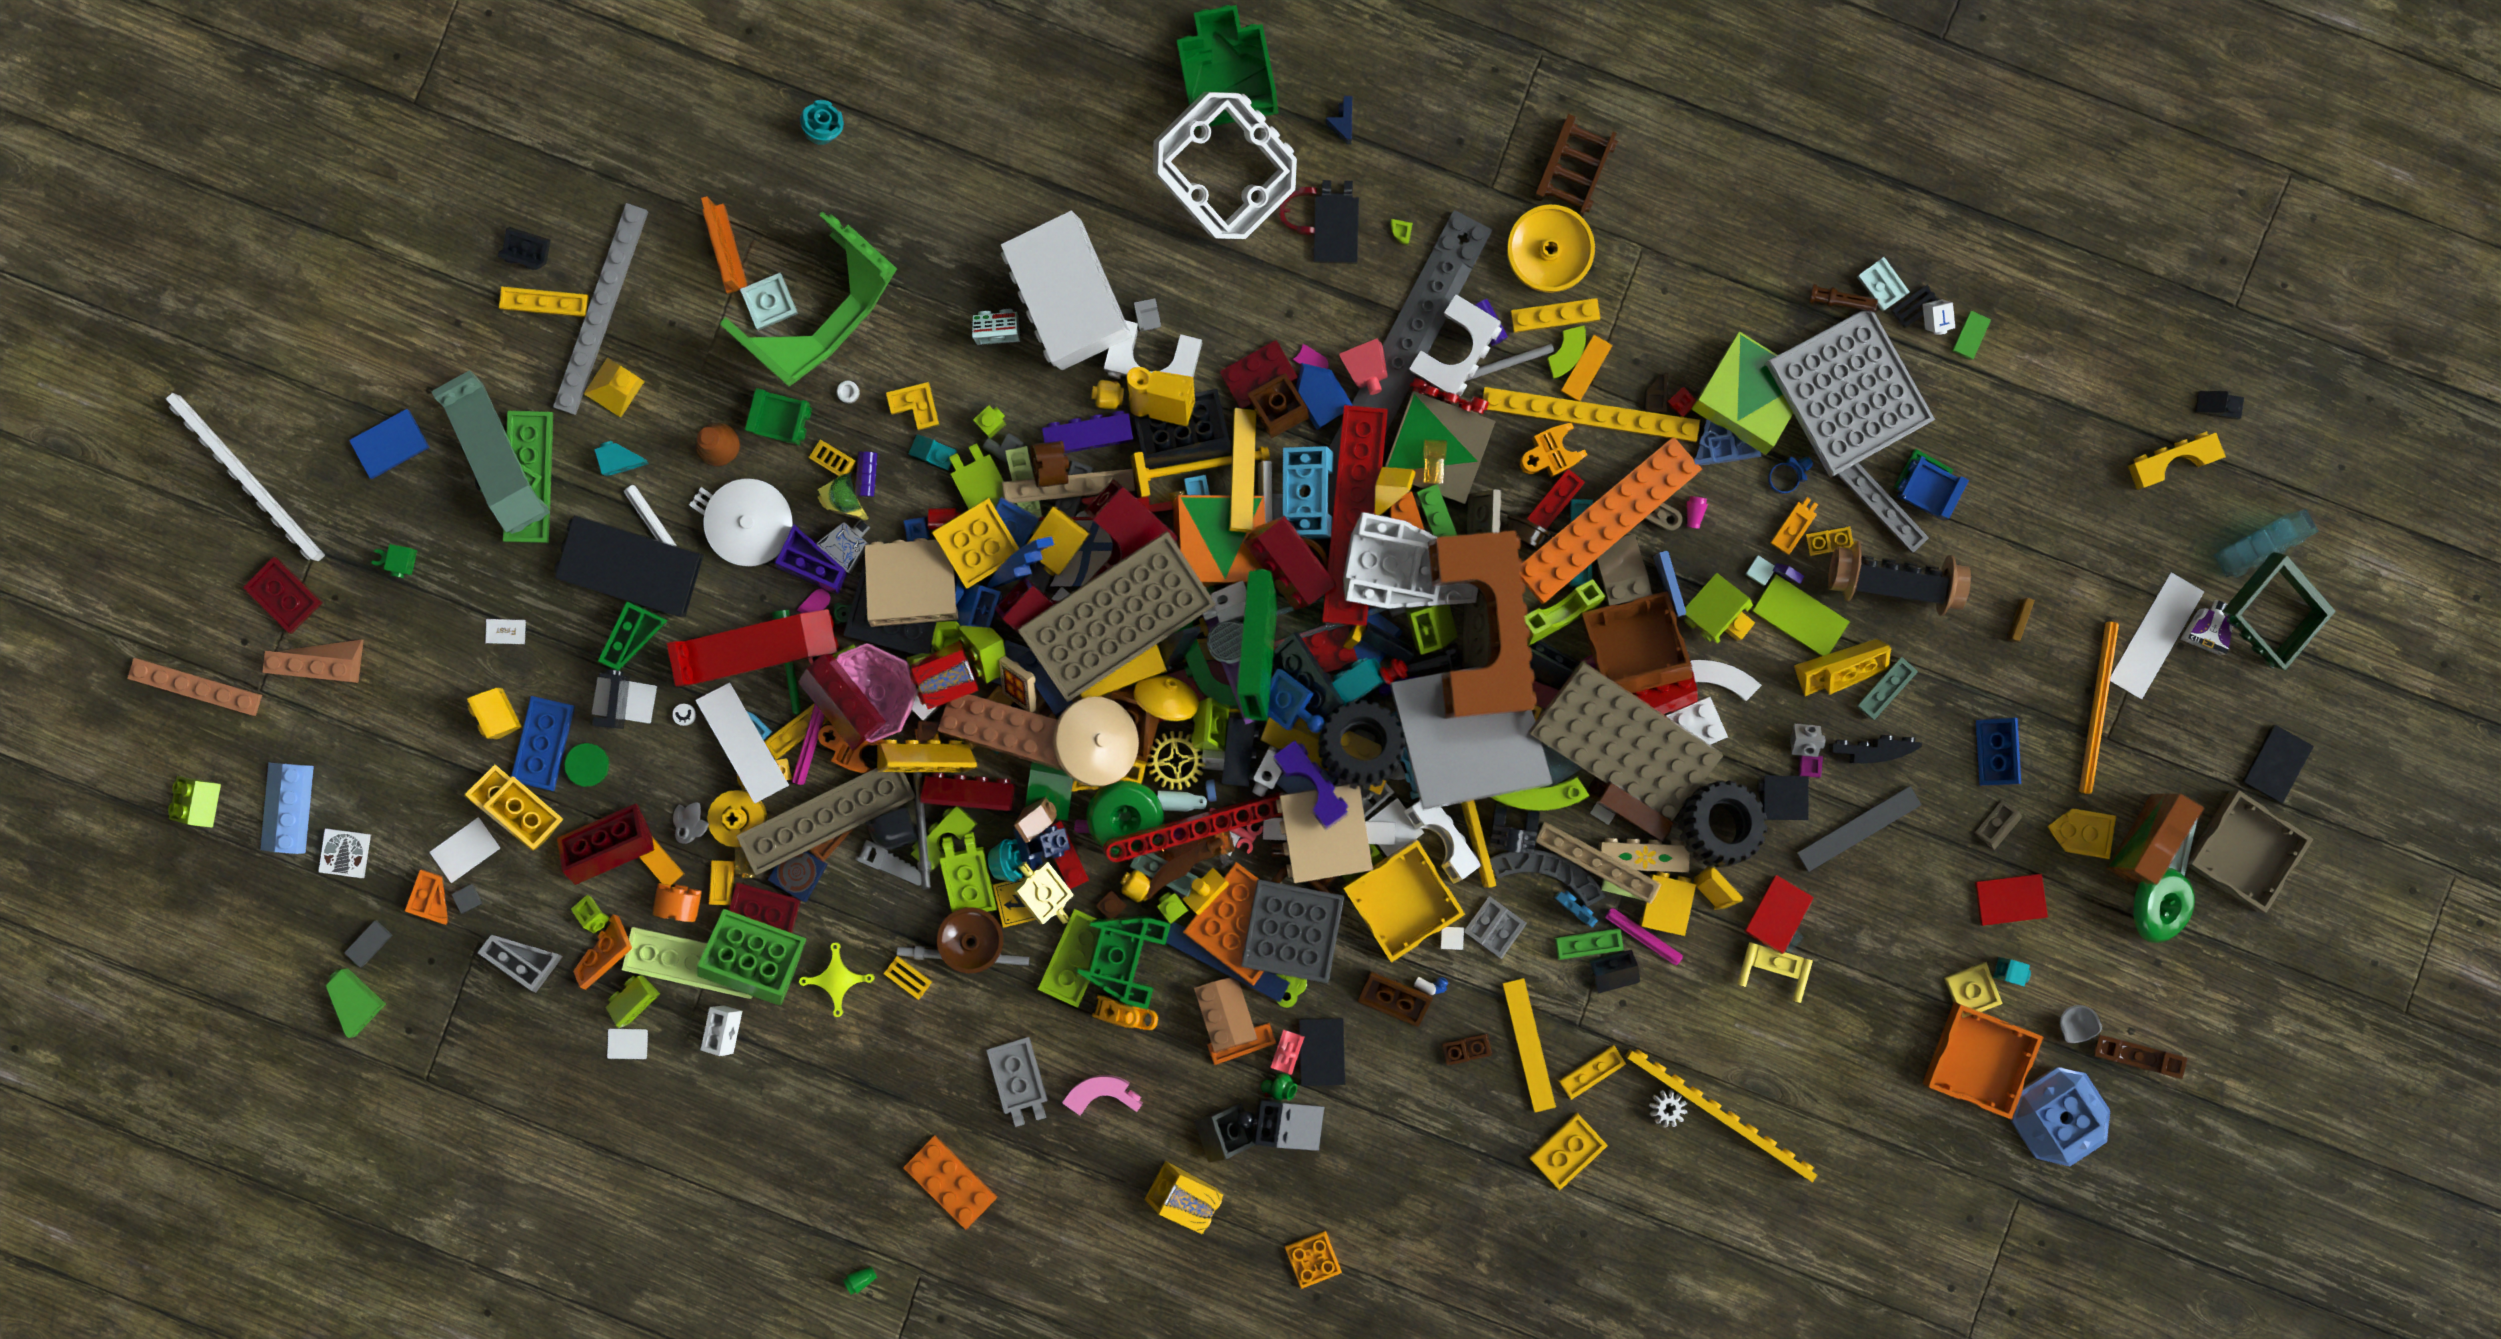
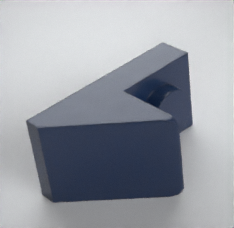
M1344 96L1343 103H1339V116L1343 117H1326L1325 123L1346 144H1351L1352 96Z

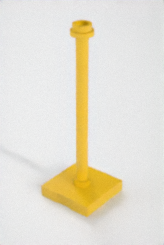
M1259 447V451H1255V460L1261 459V462L1270 460L1268 447ZM1143 452L1134 453L1130 456L1138 498L1150 496L1148 481H1151V478L1232 464L1231 455L1149 470V468H1145Z

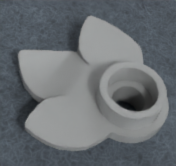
M692 803L686 808L682 805L676 807L673 814V823L676 827L675 838L679 843L687 844L692 842L695 837H701L706 832L709 823L700 820V803Z

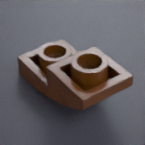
M1487 1033L1442 1044L1447 1066L1492 1056Z

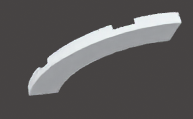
M1707 660L1691 661L1696 682L1720 685L1731 690L1744 701H1747L1762 686L1754 678L1733 666Z

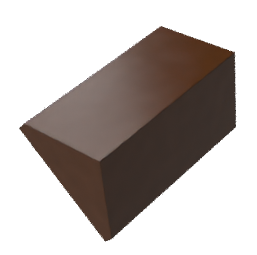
M1370 970L1358 1002L1419 1027L1433 997Z

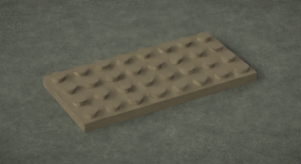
M1165 531L1019 627L1018 631L1066 701L1069 702L1214 607L1216 603L1169 532Z
M1583 661L1529 730V733L1605 783H1613L1670 821L1683 808L1684 801L1693 795L1723 757L1722 752Z

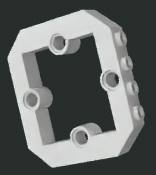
M1203 92L1154 140L1153 173L1209 236L1214 238L1246 239L1295 191L1297 159L1292 154L1294 150L1286 142L1284 144L1278 138L1280 136L1278 131L1272 126L1268 127L1264 122L1266 120L1264 115L1258 110L1254 111L1250 106L1252 102L1243 93ZM1224 109L1244 130L1246 140L1249 143L1256 144L1278 169L1262 186L1253 184L1246 186L1241 195L1244 204L1225 222L1207 203L1209 195L1206 187L1196 183H1189L1171 162L1191 141L1196 143L1206 142L1211 135V128L1208 124ZM1196 126H1200L1202 133L1196 138L1194 129ZM1260 128L1261 136L1255 139L1254 131ZM1198 189L1199 197L1193 200L1191 193L1193 190ZM1257 191L1259 194L1258 199L1253 202L1251 194Z

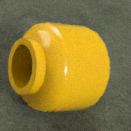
M1100 380L1097 387L1093 386L1091 399L1095 400L1098 408L1115 410L1118 405H1122L1124 388H1121L1119 382Z
M1134 870L1131 874L1126 872L1120 881L1123 885L1121 891L1135 902L1146 901L1152 879L1139 870Z

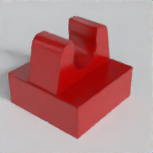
M1683 387L1667 404L1680 417H1684L1691 410L1696 399Z

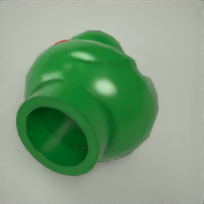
M1277 1073L1274 1082L1267 1079L1261 1083V1091L1265 1094L1266 1098L1272 1094V1097L1278 1101L1284 1099L1291 1100L1297 1092V1084L1293 1083L1291 1077L1286 1073Z

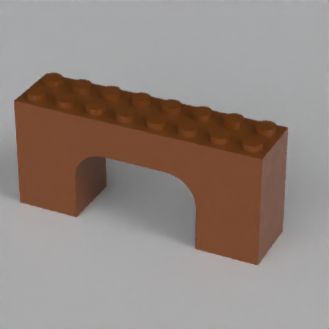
M1516 531L1437 537L1428 542L1432 586L1471 584L1477 587L1485 597L1488 615L1491 654L1486 665L1477 670L1441 674L1446 719L1534 710V705H1536V694L1532 692L1531 684L1534 682V673L1532 669L1530 670L1529 661L1532 659L1531 648L1527 645V638H1529L1530 633L1528 625H1525L1527 605L1523 603L1522 596L1525 593V584L1520 577L1523 564L1521 558L1518 557L1520 538L1516 536Z

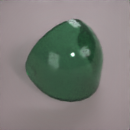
M851 473L838 476L829 488L828 496L831 505L844 513L862 509L852 486Z

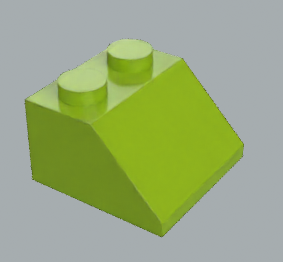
M1212 698L1199 702L1198 710L1193 716L1195 725L1191 741L1193 747L1200 749L1201 752L1203 750L1224 752L1226 751L1229 709Z
M643 975L632 976L624 984L626 988L621 993L617 991L608 999L610 1004L606 1006V1009L618 1028L629 1025L660 995Z

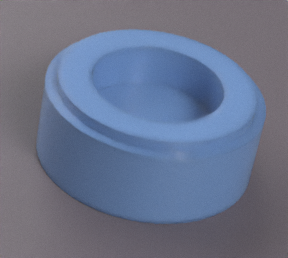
M1214 779L1206 780L1208 801H1217Z

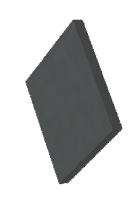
M1257 880L1241 967L1328 984L1344 896Z

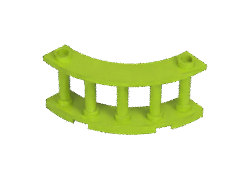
M1571 777L1557 785L1492 796L1491 798L1507 806L1519 809L1552 810L1580 802L1587 798L1589 794L1578 777L1574 779Z

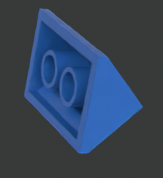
M2018 719L1976 720L1980 786L2021 784Z

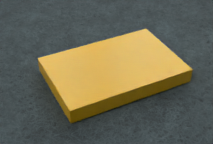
M1576 1113L1529 1158L1560 1191L1608 1145Z

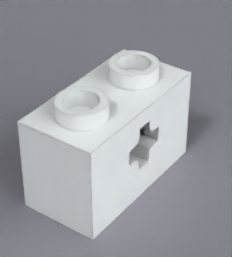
M724 1005L710 1007L701 1051L717 1056L733 1054L742 1011Z

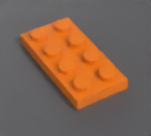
M935 1135L903 1167L965 1230L997 1198Z

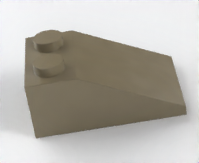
M1635 534L1622 537L1595 560L1602 591L1605 595L1606 607L1629 603L1638 598L1652 595L1647 571Z

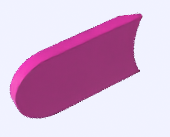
M1305 344L1302 345L1300 353L1293 359L1300 365L1305 363L1328 369V360Z
M824 589L815 590L797 611L808 613L824 610L830 603V594Z

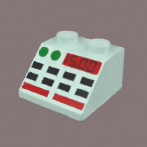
M1003 309L997 314H991V311H980L978 315H973L972 335L977 345L1019 342L1020 330L1017 312H1013L1012 309Z

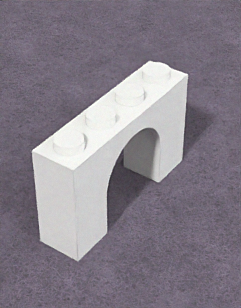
M1455 295L1444 315L1464 327L1470 333L1473 339V348L1470 355L1459 364L1447 365L1420 351L1409 370L1442 392H1450L1461 396L1467 387L1465 381L1468 376H1474L1479 367L1476 365L1480 357L1483 359L1486 357L1490 350L1488 344L1491 339H1497L1502 329L1500 328L1501 321L1460 296Z
M1126 321L1132 337L1109 347L1104 371L1108 373L1109 377L1120 379L1121 376L1127 377L1130 369L1140 367L1133 358V349L1139 330L1138 323ZM1180 334L1172 363L1160 372L1193 377L1202 340Z

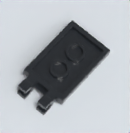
M1323 180L1322 196L1315 197L1314 263L1357 264L1359 197H1353V181H1344V194L1331 193V180Z

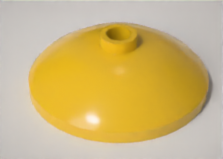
M1155 675L1137 682L1134 689V698L1138 705L1149 714L1170 721L1186 720L1193 717L1199 707L1198 697L1192 688L1174 677Z

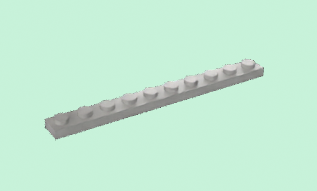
M628 203L625 205L553 406L556 409L573 415L577 413L648 215V211Z

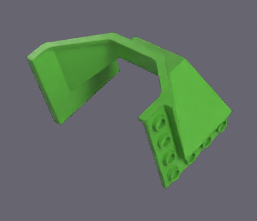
M822 212L820 216L832 231L829 236L846 250L850 295L813 336L748 338L726 317L720 323L788 386L794 384L837 350L870 314L897 270L893 264L852 227L847 225L844 229L831 213L827 216Z

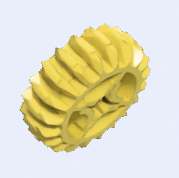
M1171 731L1170 739L1167 738L1165 733L1162 734L1164 739L1162 743L1159 739H1155L1159 746L1157 748L1151 746V750L1155 751L1154 755H1148V758H1153V762H1148L1147 766H1154L1155 769L1149 773L1153 775L1157 772L1158 776L1155 777L1154 781L1158 782L1162 778V787H1165L1167 782H1170L1169 789L1173 790L1174 783H1178V789L1182 790L1183 782H1185L1187 787L1191 786L1188 781L1190 778L1195 783L1198 781L1194 774L1202 775L1203 772L1197 770L1198 766L1205 767L1206 764L1199 763V759H1202L1203 754L1198 755V752L1201 750L1194 748L1193 743L1189 742L1191 734H1188L1186 739H1183V732L1179 731L1178 738H1175L1174 731ZM1177 742L1189 746L1194 755H1181ZM1170 743V756L1158 760L1160 751ZM1174 749L1176 754H1179V757L1181 756L1182 759L1188 758V760L1179 762V772H1177L1174 764L1171 765L1170 762L1165 763V761H1170V759L1174 758ZM1195 761L1192 771L1182 778V765ZM1159 766H1171L1174 769L1175 779L1165 776Z

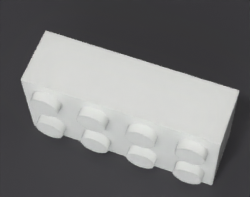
M1706 697L1694 704L1665 715L1710 745L1728 737L1711 697Z

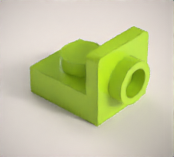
M586 895L571 908L582 927L592 933L601 930L610 919L608 915L602 913L589 895Z

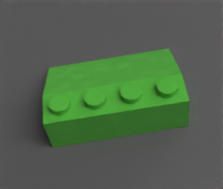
M723 909L698 963V977L781 1006L792 981L806 938Z

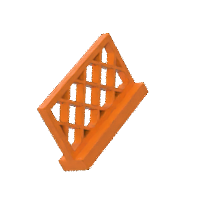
M708 196L701 198L704 207L703 214L726 293L739 291L747 287L748 284L725 205H715Z

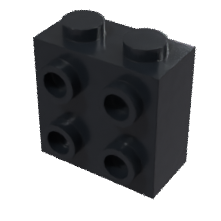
M1761 776V780L1757 781V792L1760 793V801L1763 805L1761 810L1762 813H1766L1767 820L1809 819V776Z

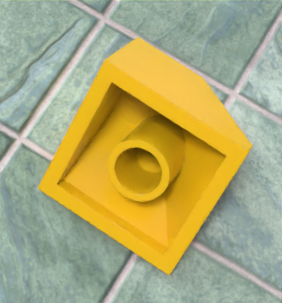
M607 357L584 394L621 418L645 381Z

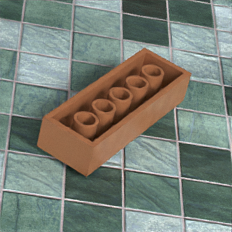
M970 694L947 702L937 730L943 735L1064 771L1056 758L1053 746L1054 729L1058 720Z

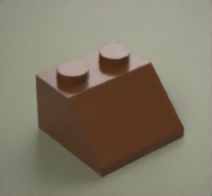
M1286 373L1248 393L1254 410L1271 439L1309 418L1306 404Z

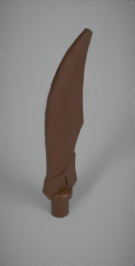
M1221 837L1213 841L1203 840L1197 847L1166 863L1153 877L1147 893V899H1151L1156 892L1167 884L1186 876L1195 864L1212 857L1215 849L1224 845Z

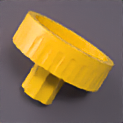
M727 791L712 802L707 816L708 827L714 838L721 844L729 847H741L737 835L766 822V808L762 801L754 804L748 791ZM730 816L738 817V821H730Z

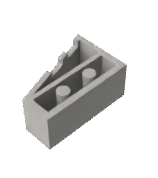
M494 935L488 938L478 954L535 993L563 957L559 954Z

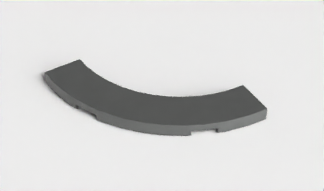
M1534 850V854L1510 851L1489 858L1496 879L1513 873L1537 872L1552 876L1565 883L1579 896L1586 907L1606 897L1589 874L1575 863L1556 854Z

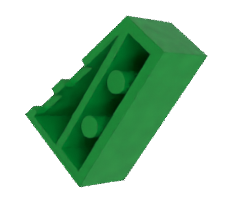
M627 601L598 661L618 671L621 670L669 620Z

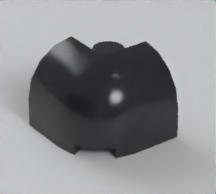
M907 808L896 810L866 822L871 838L882 848L896 849L918 841L916 834L917 826L912 823Z

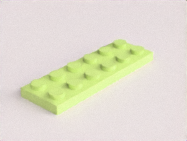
M638 927L631 928L629 941L632 949L625 955L623 971L752 999L751 995L698 977L697 966L708 943Z

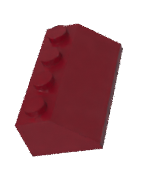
M1285 516L1257 526L1243 542L1262 569L1271 571L1275 586L1294 610L1310 605L1336 585L1335 581Z
M832 654L820 656L806 669L798 682L853 751L886 723L885 719Z
M931 772V777L925 776L920 803L1011 811L1013 810L1015 784H1010V779L997 778L996 783L988 782V777L975 776V781L966 780V775L953 774V779L944 778V773Z
M636 803L557 838L562 872L575 885L654 851L652 834Z

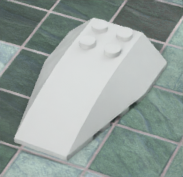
M1361 513L1351 534L1343 576L1345 600L1383 608L1475 603L1478 588L1471 584L1432 586L1428 542L1437 537L1403 520Z

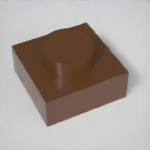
M1111 890L1096 906L1109 919L1115 918L1127 905Z

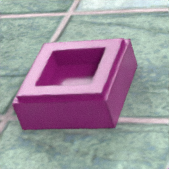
M1799 755L1798 776L1821 778L1823 756Z

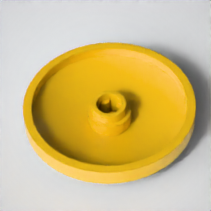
M1542 205L1523 214L1513 226L1507 243L1508 261L1517 278L1528 287L1546 293L1561 292L1579 283L1589 271L1595 254L1594 237L1587 222L1575 211L1560 205ZM1551 248L1553 250V253L1548 254V251H1546V249Z

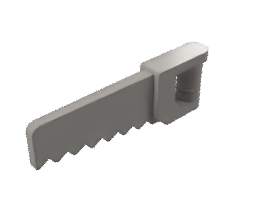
M869 840L865 841L860 855L856 856L855 860L875 869L886 871L916 885H921V873L916 870L915 866L911 867L910 863H905V860H899V857H894L893 853L888 854V850ZM872 847L876 849L877 853L873 862L867 860Z

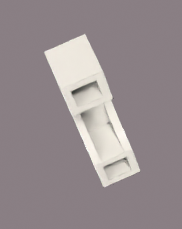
M1419 800L1404 811L1416 830L1429 829L1441 837L1446 850L1445 859L1441 866L1453 884L1464 879L1481 866L1478 856L1468 847L1465 837L1457 831L1453 825V820L1450 816L1446 815L1441 806L1422 810Z

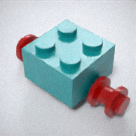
M1366 657L1363 660L1361 658L1351 665L1352 670L1342 671L1334 676L1333 679L1335 681L1332 685L1345 704L1343 706L1346 707L1347 702H1358L1384 683L1391 685L1398 677L1406 678L1408 669L1402 660L1393 659L1391 660L1392 666L1387 669L1381 667L1376 658L1368 659Z

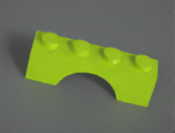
M1592 579L1575 588L1566 598L1550 608L1544 610L1538 608L1525 616V625H1528L1530 633L1529 638H1527V645L1530 646L1581 618L1583 612L1599 608L1605 595L1595 581Z

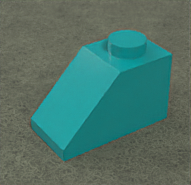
M613 441L602 443L600 448L595 449L601 473L606 477L648 465V460L617 443L613 444Z
M1998 957L1993 978L2025 986V983H2028L2031 976L2030 965Z

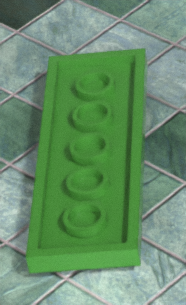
M508 411L507 437L519 463L542 476L534 492L548 506L550 511L553 413ZM550 513L540 521L529 524L522 531L511 534L509 531L506 533L503 529V541L549 543Z

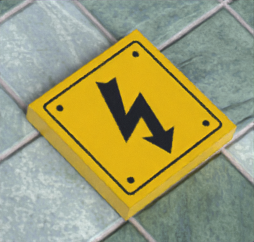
M1026 877L1021 878L1017 882L1007 881L993 885L1003 928L1036 920L1014 892Z

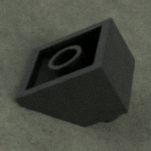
M1242 1103L1210 1113L1194 1121L1208 1163L1228 1159L1255 1145L1251 1129L1242 1128L1238 1124V1115L1244 1111Z

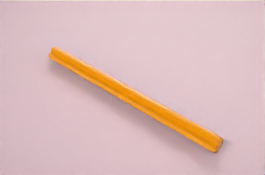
M2110 621L2105 623L2079 792L2091 794L2093 791L2119 627L2118 623Z

